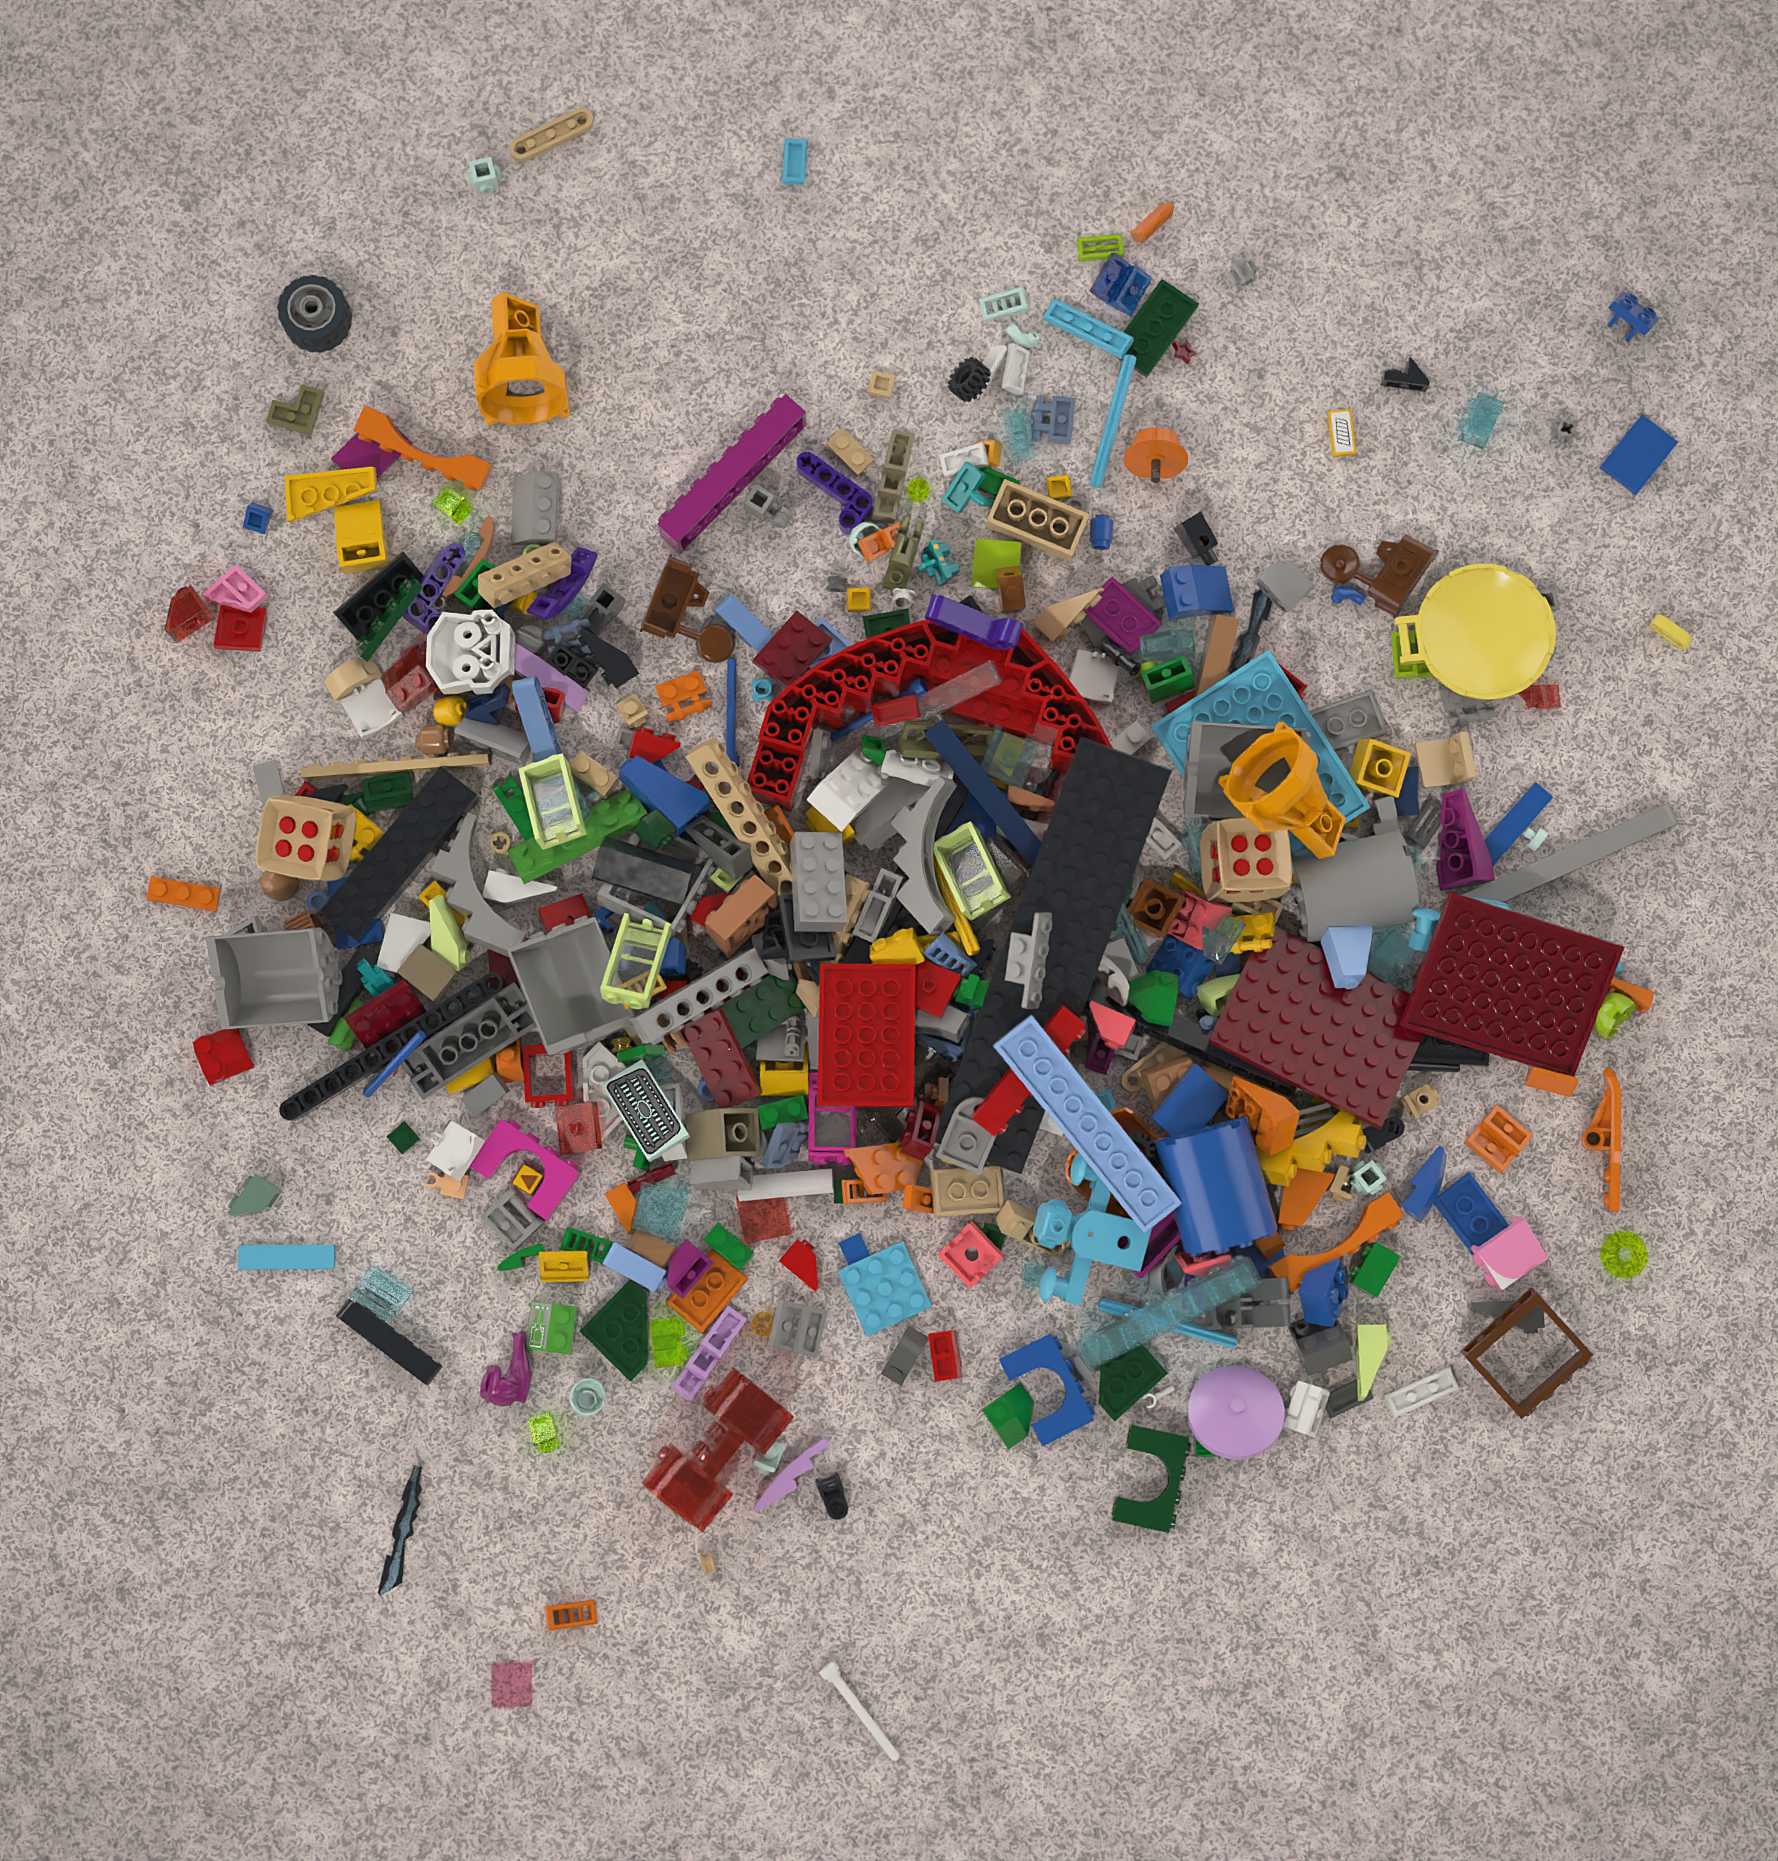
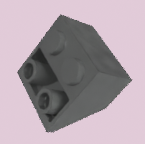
M1305 1318L1291 1323V1326H1287L1301 1364L1308 1376L1353 1360L1349 1340L1337 1318L1333 1327L1306 1323Z

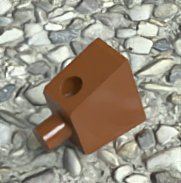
M1019 567L995 569L1000 612L1024 610L1026 602L1023 578Z

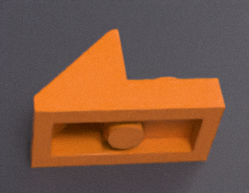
M906 1184L903 1208L910 1211L934 1214L932 1189Z

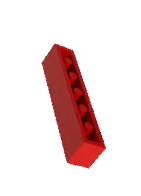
M1061 1004L1042 1029L1066 1057L1071 1050L1069 1045L1074 1040L1078 1041L1086 1032L1084 1029L1086 1024ZM1010 1067L971 1114V1118L995 1137L997 1133L1002 1134L1010 1124L1007 1121L1013 1114L1017 1116L1025 1106L1023 1104L1024 1100L1028 1095L1032 1097L1033 1094Z

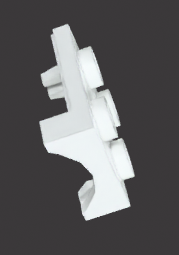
M1077 649L1069 680L1083 699L1111 705L1120 666L1114 665L1112 659L1107 657L1105 653L1100 655L1097 651L1091 653Z
M380 677L367 685L361 684V688L358 690L354 688L352 694L340 700L363 740L368 739L404 717Z
M451 1120L443 1133H434L439 1137L437 1141L432 1138L430 1139L434 1144V1148L426 1160L460 1182L485 1140Z

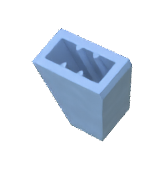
M1372 925L1328 927L1320 941L1335 988L1353 989L1359 985L1365 976L1373 931Z
M615 1242L602 1263L654 1292H657L658 1289L663 1290L667 1284L668 1277L666 1274L668 1271Z

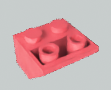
M1182 889L1180 895L1186 897V900L1167 933L1197 949L1218 952L1233 908L1221 902L1207 901L1205 896Z

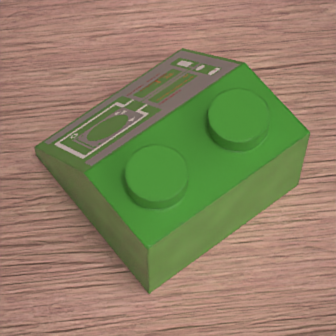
M531 1301L525 1349L572 1355L579 1307Z

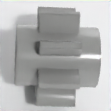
M1241 258L1230 266L1232 271L1229 278L1234 285L1239 283L1242 287H1245L1256 279L1255 273L1258 268L1253 260L1248 262L1245 258Z
M1570 416L1566 420H1562L1559 417L1556 420L1557 425L1550 427V430L1554 432L1551 440L1556 439L1559 441V446L1563 442L1571 445L1574 442L1573 438H1577L1580 434L1578 431H1575L1578 423L1571 421ZM1561 429L1568 430L1569 433L1562 432Z

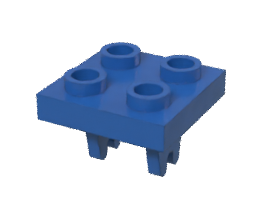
M1623 291L1608 307L1616 314L1607 326L1611 328L1619 317L1624 319L1634 327L1625 338L1629 342L1637 331L1645 336L1659 318L1656 317L1657 314L1653 309L1638 303L1639 300L1635 295Z

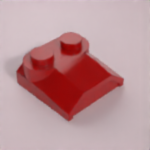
M239 1028L223 1029L210 1035L201 1036L192 1042L202 1072L210 1086L255 1068Z

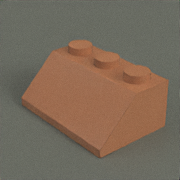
M754 875L750 879L744 880L734 895H729L717 911L714 910L707 916L705 922L706 931L728 959L751 938V935H754L764 925L765 915L778 910L775 891Z

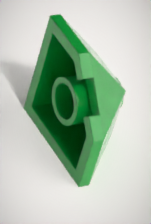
M1154 970L1128 981L1129 993L1127 1004L1130 1007L1135 1006L1142 1012L1141 1017L1147 1022L1171 1027L1178 993V975Z
M1020 1382L981 1409L1008 1450L1028 1436L1034 1401Z

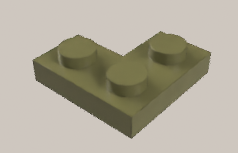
M301 384L295 406L272 400L266 418L267 424L311 436L323 401L324 391Z

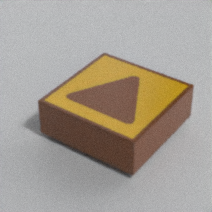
M523 1163L511 1184L532 1196L544 1175Z

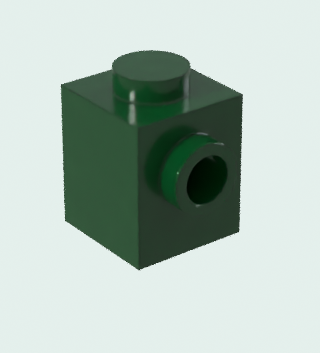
M656 809L642 818L635 834L655 852L659 848H666L674 840L672 836L677 827Z

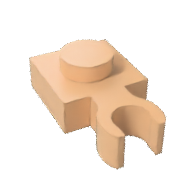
M434 1172L428 1173V1175L436 1178V1182L432 1185L425 1183L427 1187H442L441 1195L459 1199L465 1198L470 1176L463 1175L459 1182L446 1173L444 1178Z

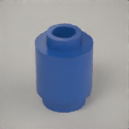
M1099 514L1090 520L1089 542L1092 543L1091 548L1110 549V544L1113 541L1114 521L1109 519L1108 515Z

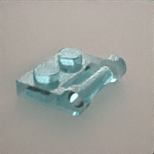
M373 1265L354 1288L349 1299L365 1305L384 1317L383 1320L390 1324L411 1297L413 1289ZM363 1291H368L392 1307L390 1309L384 1307L365 1295Z

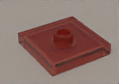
M597 1101L555 1109L560 1156L602 1149Z

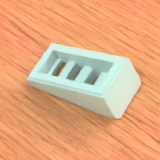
M1023 286L979 299L984 321L1030 312L1026 290ZM1018 296L1021 302V305L1017 306L1015 297ZM1008 298H1010L1012 308L1009 309L1006 302ZM999 300L1002 303V311L998 309L997 301ZM992 302L994 309V313L990 314L988 307V303Z

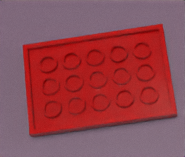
M820 964L818 1107H914L916 964Z

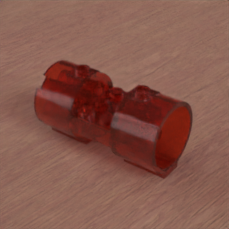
M734 1367L719 1386L716 1385L714 1389L712 1387L709 1388L702 1398L704 1400L702 1405L719 1419V1422L714 1421L708 1428V1436L704 1441L699 1440L691 1450L693 1452L692 1456H689L673 1443H670L668 1447L664 1445L656 1455L658 1459L655 1466L641 1482L667 1507L702 1532L705 1531L733 1495V1492L716 1476L743 1442L746 1441L765 1455L794 1418L788 1410L778 1404L770 1395Z

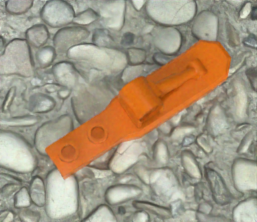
M1605 1068L1602 1073L1607 1089L1604 1091V1097L1594 1114L1590 1126L1581 1136V1143L1584 1148L1590 1151H1608V1168H1604V1182L1608 1183V1192H1604L1603 1205L1608 1206V1212H1619L1622 1091L1613 1069ZM1589 1133H1594L1598 1136L1599 1142L1597 1145L1592 1146L1588 1144L1586 1137Z

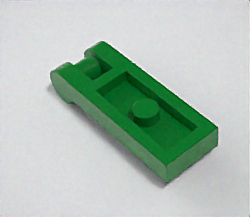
M511 775L506 778V782L501 785L496 784L492 789L526 841L534 837V832L525 796ZM512 789L515 794L507 799L504 793Z

